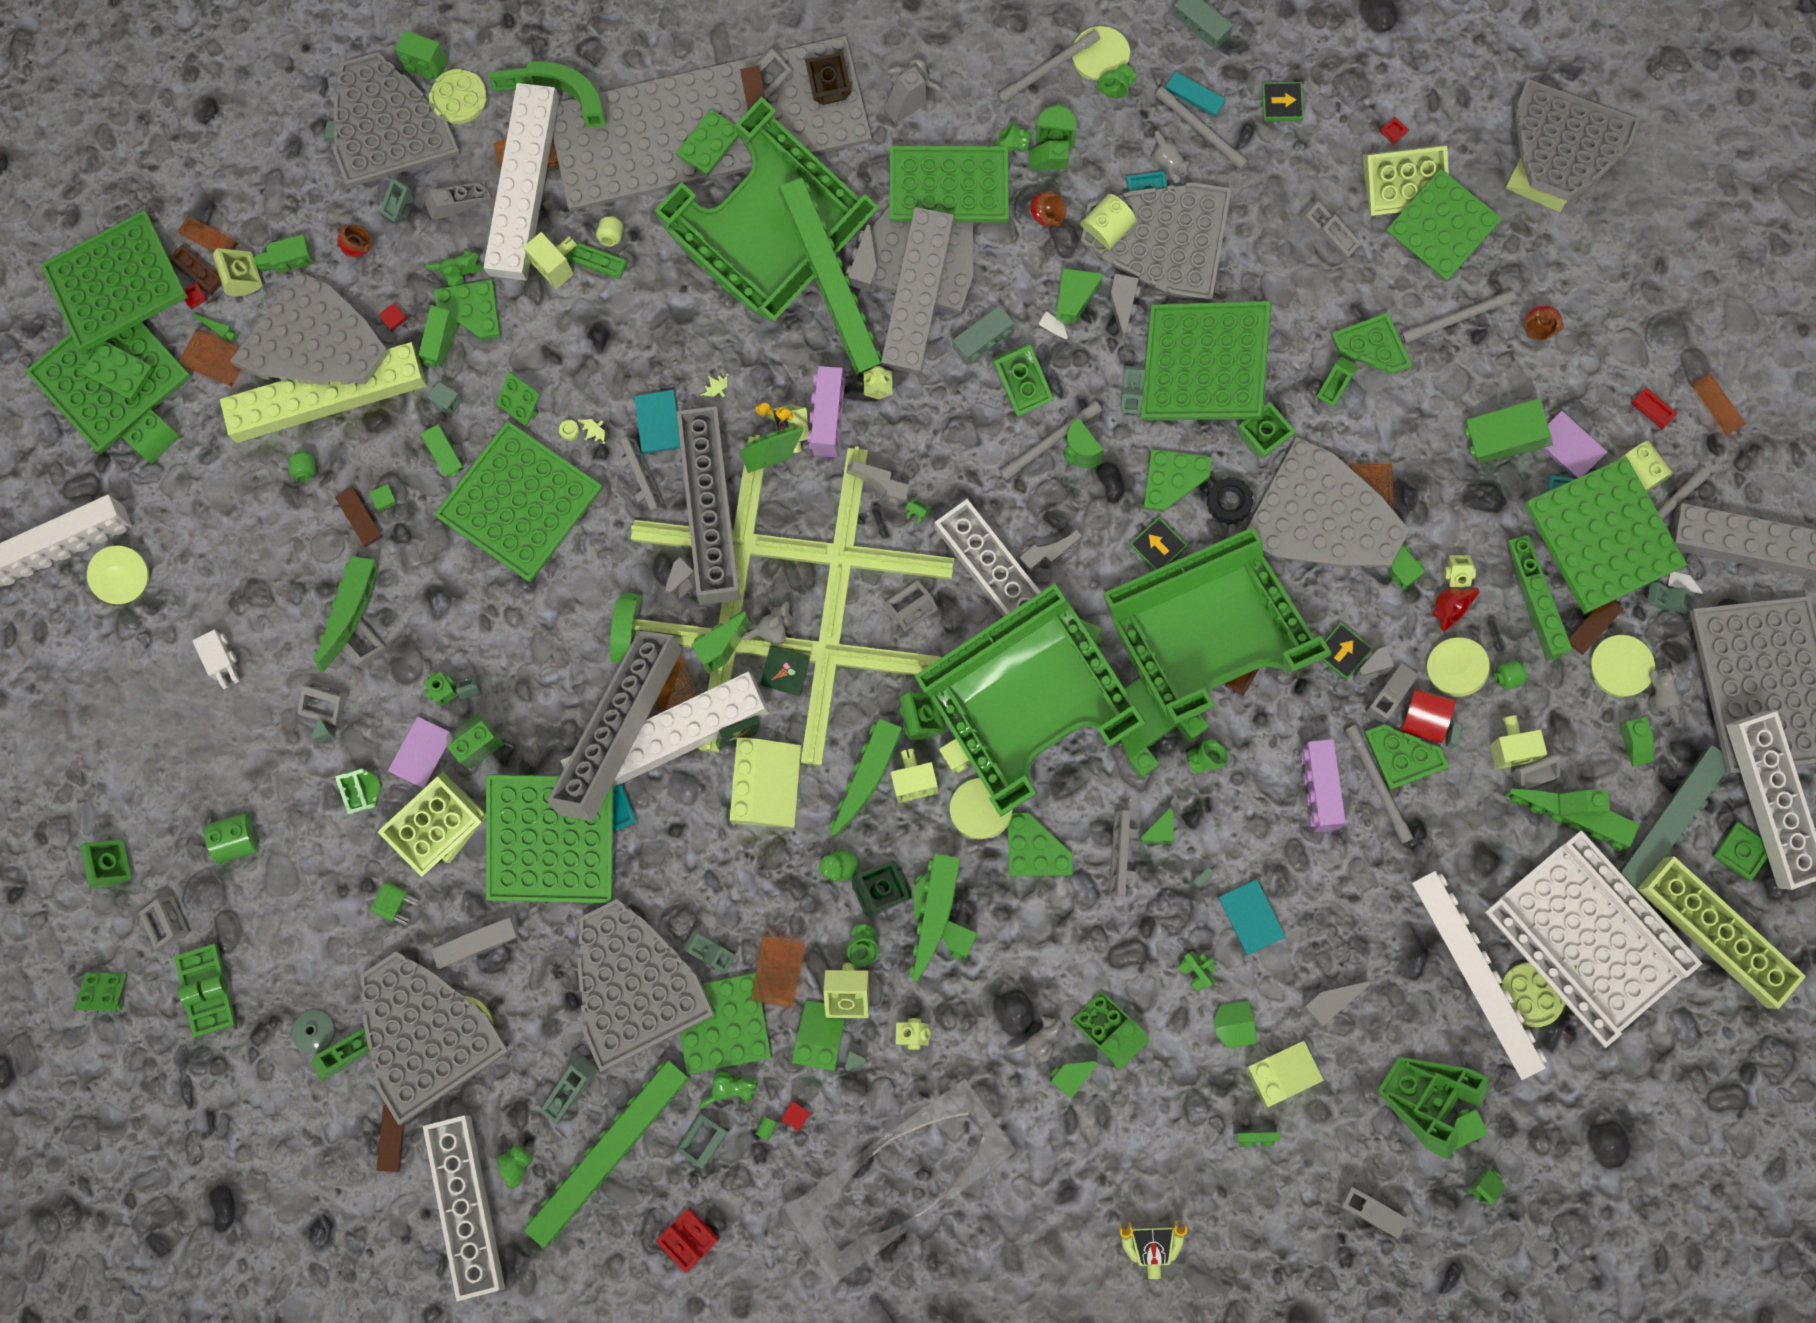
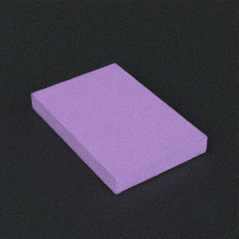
M1563 411L1548 423L1553 446L1544 447L1543 450L1573 478L1578 479L1584 476L1606 455L1607 451Z
M417 716L388 772L424 789L429 784L448 749L446 736L451 732Z

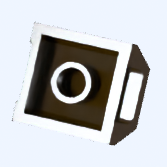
M843 51L805 59L814 101L825 105L847 99L852 91Z

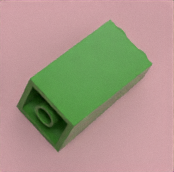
M1540 398L1467 419L1468 426L1464 427L1467 439L1472 438L1473 445L1470 446L1472 457H1477L1479 463L1553 446Z
M480 711L446 736L448 749L460 764L470 769H473L505 744Z

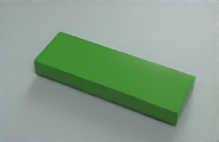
M574 241L577 246L567 253V261L618 280L621 279L628 264L627 260Z

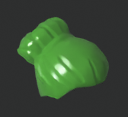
M1121 64L1116 70H1109L1102 74L1098 79L1097 87L1109 98H1123L1128 94L1129 86L1135 82L1137 75L1129 65Z
M1011 122L1007 129L1000 132L998 140L993 143V146H1008V153L1014 150L1024 152L1029 147L1031 130L1025 131L1020 129L1015 122Z
M1207 739L1200 744L1198 749L1189 750L1186 757L1192 771L1198 775L1205 770H1216L1224 767L1227 763L1228 752L1216 740Z
M838 850L823 857L818 871L832 881H847L857 873L859 867L858 859L851 851Z
M867 924L854 926L851 931L852 938L847 946V957L855 966L865 967L877 959L878 945L876 940L878 932Z
M514 1145L512 1149L508 1150L507 1154L496 1157L499 1173L505 1179L508 1189H514L519 1186L524 1179L526 1166L530 1165L533 1160L532 1155L520 1145Z

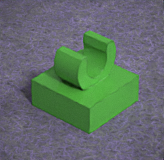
M914 498L908 502L906 509L909 512L906 517L910 519L912 514H916L918 516L916 523L919 524L924 517L929 515L932 507Z

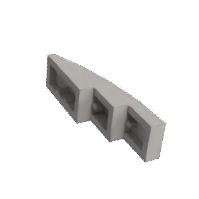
M510 917L449 941L431 951L439 970L459 961H465L480 953H486L518 938L513 919Z

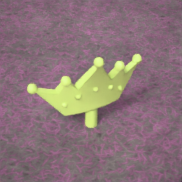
M727 373L724 379L718 376L719 381L708 376L711 387L705 386L707 392L701 393L700 396L714 398L720 393L724 398L726 395L723 390L727 388V376L729 374Z
M578 419V422L584 424L582 430L588 429L585 441L596 436L595 441L601 439L603 444H605V431L600 427L604 423L602 420L596 424L592 419Z

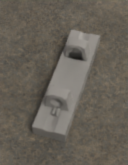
M629 437L623 438L620 441L627 456L622 458L620 463L624 468L629 469L632 467L642 491L635 495L637 502L642 504L647 502L650 511H656L657 513L665 511L666 507L637 441Z
M1127 810L1114 812L1109 896L1111 897L1125 896L1126 881L1135 880L1136 872L1127 870L1129 839L1138 838V830L1130 829V811Z

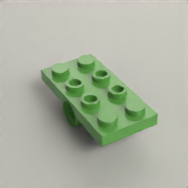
M211 944L174 956L181 985L178 988V995L182 1005L186 1007L193 1038L236 1026L218 945Z

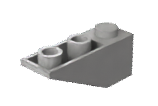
M478 182L430 190L425 205L432 220L456 215L490 200L491 196L485 183Z
M867 224L865 231L861 230L858 239L860 245L853 251L852 259L854 261L852 266H848L846 275L850 281V286L871 292L877 276V265L870 225Z
M1115 274L1110 302L1121 339L1125 341L1126 334H1131L1133 323L1129 322L1130 316H1135L1137 304L1133 303L1135 298H1139L1141 286H1137L1139 278Z
M1401 663L1366 713L1384 724L1419 674Z
M1367 981L1321 992L1308 1002L1303 1009L1320 1028L1324 1025L1328 1028L1337 1020L1336 1014L1340 1011L1345 1013L1353 1006L1351 1001L1354 998L1358 997L1361 999L1369 991L1367 987L1371 983Z
M1347 1187L1338 1206L1397 1239L1400 1238L1408 1221L1406 1217L1353 1187Z

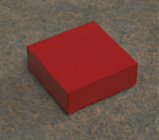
M1394 117L1381 128L1380 133L1395 145L1408 133L1409 129Z
M196 282L184 289L188 296L184 300L191 310L208 300Z
M395 303L379 314L391 331L407 320Z
M792 1101L781 1120L797 1131H800L811 1113Z

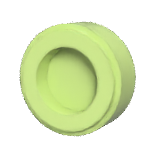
M565 420L559 426V433L564 440L572 441L579 436L580 429L575 421Z

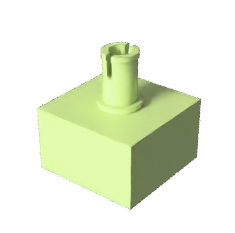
M540 232L523 246L530 262L555 289L559 288L574 275L567 259L564 257L577 246L570 236L555 247Z
M1516 715L1503 719L1508 736L1499 737L1490 745L1496 770L1530 764L1541 760L1547 755L1542 731L1536 730L1520 733Z
M908 749L910 758H908L906 750L901 751L905 769L891 772L898 803L939 794L932 762L917 765L914 749Z
M852 963L843 964L842 970H825L824 1002L826 1018H869L870 992L868 971H855V965Z

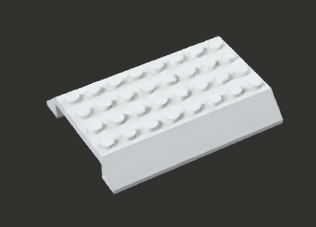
M1582 830L1554 851L1485 912L1604 1048H1607L1622 1035V1030L1681 979L1687 978L1702 965V962Z

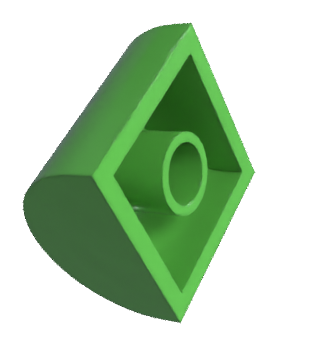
M1060 104L1045 109L1037 120L1036 144H1043L1048 141H1068L1069 148H1075L1077 122L1074 114Z
M1271 402L1264 405L1263 419H1246L1238 425L1241 439L1249 450L1259 458L1267 456L1296 433Z
M151 409L122 436L131 447L151 464L180 437Z
M1077 419L1069 427L1067 444L1064 448L1066 453L1063 456L1069 465L1073 463L1075 466L1084 469L1096 467L1102 463L1103 448L1082 421Z
M909 692L899 698L901 703L900 713L904 717L906 724L905 733L910 740L927 739L946 733L942 715L930 696L925 693Z
M249 812L205 825L206 845L215 863L220 864L259 853Z
M123 839L85 842L80 846L89 888L112 887L132 879Z

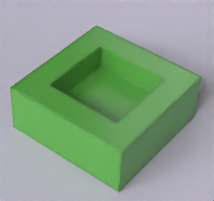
M388 484L369 492L378 512L397 504Z

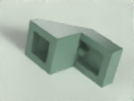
M1125 366L1121 413L1141 414L1145 377L1144 367Z
M1659 582L1650 583L1648 603L1658 609L1690 614L1689 611L1693 609L1694 593L1685 588L1668 589Z
M694 931L682 949L726 974L736 956Z

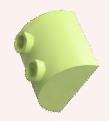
M1108 194L1081 221L1080 226L1110 250L1135 225L1136 217L1125 202L1113 194Z
M217 248L214 251V262L224 292L227 295L244 296L259 290L263 286L257 267L253 262L252 252Z
M1649 440L1638 445L1620 458L1622 459L1627 456L1646 492L1674 474Z

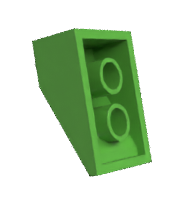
M1025 343L991 359L998 378L1017 416L1054 400L1031 344Z
M806 1000L792 1063L836 1072L846 1018H826L825 1003Z

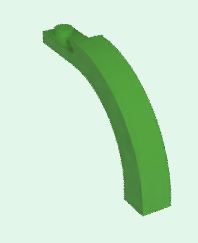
M536 61L527 62V68L489 72V80L494 91L516 89L517 83L555 87V89L570 94L581 104L582 115L587 128L606 126L605 113L596 89L585 76L570 67L557 63Z

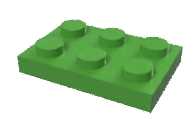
M710 109L678 149L676 156L708 177L739 138L735 125Z
M105 341L99 345L81 373L133 402L154 371V368Z

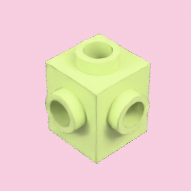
M875 366L871 370L864 372L865 396L880 400L893 394L892 371L885 370L881 366Z
M1449 555L1448 567L1444 568V578L1448 580L1449 586L1457 589L1471 587L1472 579L1476 577V569L1471 556Z
M909 1018L907 1023H896V1045L907 1046L909 1050H920V1046H929L931 1036L929 1024L921 1023V1019Z

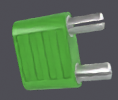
M385 882L371 907V912L391 922L397 921L407 926L409 923L398 919V917L410 922V919L400 915V912L405 902L416 907L418 906V904L407 898L418 903L420 900L410 896L408 891Z

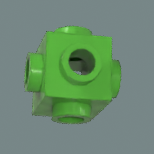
M441 671L429 675L427 680L423 682L427 688L424 690L430 700L434 699L440 707L458 696L453 688L455 685L450 675L445 676Z

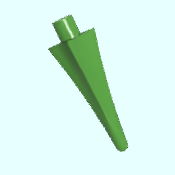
M196 313L193 314L194 318L213 330L227 343L229 339L236 341L238 336L235 334V331L231 330L230 326L209 320Z

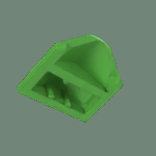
M364 768L335 775L347 814L376 806L381 790L378 776Z
M1249 1001L1220 1005L1213 1023L1217 1037L1229 1049L1257 1044L1255 1022Z

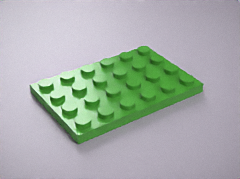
M890 146V222H911L914 208L917 207L954 215V222L1008 223V146Z

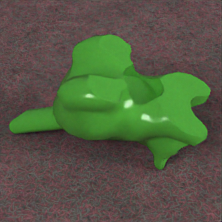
M465 247L463 255L445 259L441 263L426 264L425 268L431 271L440 270L448 285L452 287L462 285L465 274L479 273L483 270V265L477 263L478 254L469 251Z
M719 1071L714 1075L712 1095L704 1099L699 1104V1108L702 1109L717 1100L736 1096L744 1099L745 1104L748 1105L749 1101L757 1093V1079L748 1076L735 1079L731 1072Z

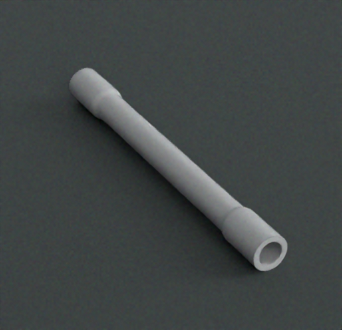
M1094 29L1078 42L1015 84L999 92L997 95L1003 104L1035 81L1082 50L1100 40L1098 32Z
M1163 86L1158 89L1155 96L1227 156L1240 170L1247 166L1249 161L1229 146L1183 106L1174 95Z
M1513 290L1507 291L1482 303L1401 332V340L1406 344L1426 334L1491 309L1515 302V292Z
M1094 401L1050 436L999 471L1001 477L1005 481L1010 479L1024 466L1067 436L1069 427L1077 419H1080L1082 423L1089 421L1102 411L1101 406L1098 402Z
M1700 467L1658 510L1662 520L1710 476V472L1705 467Z
M1357 725L1347 728L1345 731L1353 747L1356 749L1401 843L1404 844L1414 839L1406 822L1402 819Z

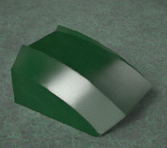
M894 860L856 874L851 879L852 889L857 896L863 913L868 917L884 912L912 898L911 888L901 867Z

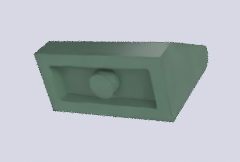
M700 1113L676 1151L701 1169H706L729 1132ZM704 1122H706L717 1131L700 1158L697 1159L686 1150Z

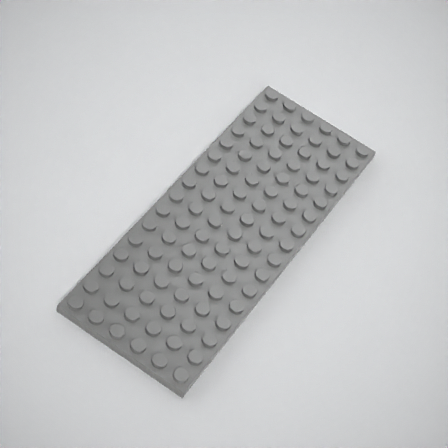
M846 36L776 52L792 70V73L766 101L776 110L774 118L813 155L872 142ZM843 51L852 92L844 101L821 105L813 100L805 59ZM763 55L600 92L598 95L605 113L606 126L587 128L582 115V106L575 98L559 102L553 139L569 211L572 212L675 188L681 182L684 185L751 170V157L740 137L708 177L678 158L676 152L710 109L734 125L748 112L740 69L752 67ZM772 61L761 71L764 90L783 71Z

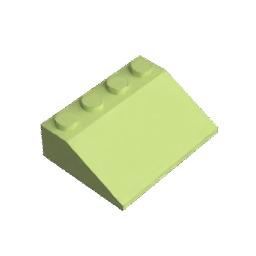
M1439 145L1363 154L1364 178L1370 215L1403 212L1440 169L1449 175L1447 146Z
M737 738L730 821L732 824L795 828L801 745L762 739Z
M442 771L393 816L378 833L422 877L475 829L482 820L458 786Z

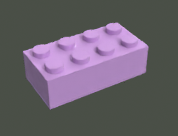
M818 366V373H814L813 378L815 392H812L811 398L813 411H810L809 419L811 423V430H808L809 449H812L814 456L838 458L845 389L843 368Z
M1334 739L1308 742L1302 749V752H1300L1301 765L1305 766L1303 783L1304 786L1307 785L1308 787L1306 804L1311 808L1309 825L1313 827L1314 832L1340 830L1346 824Z

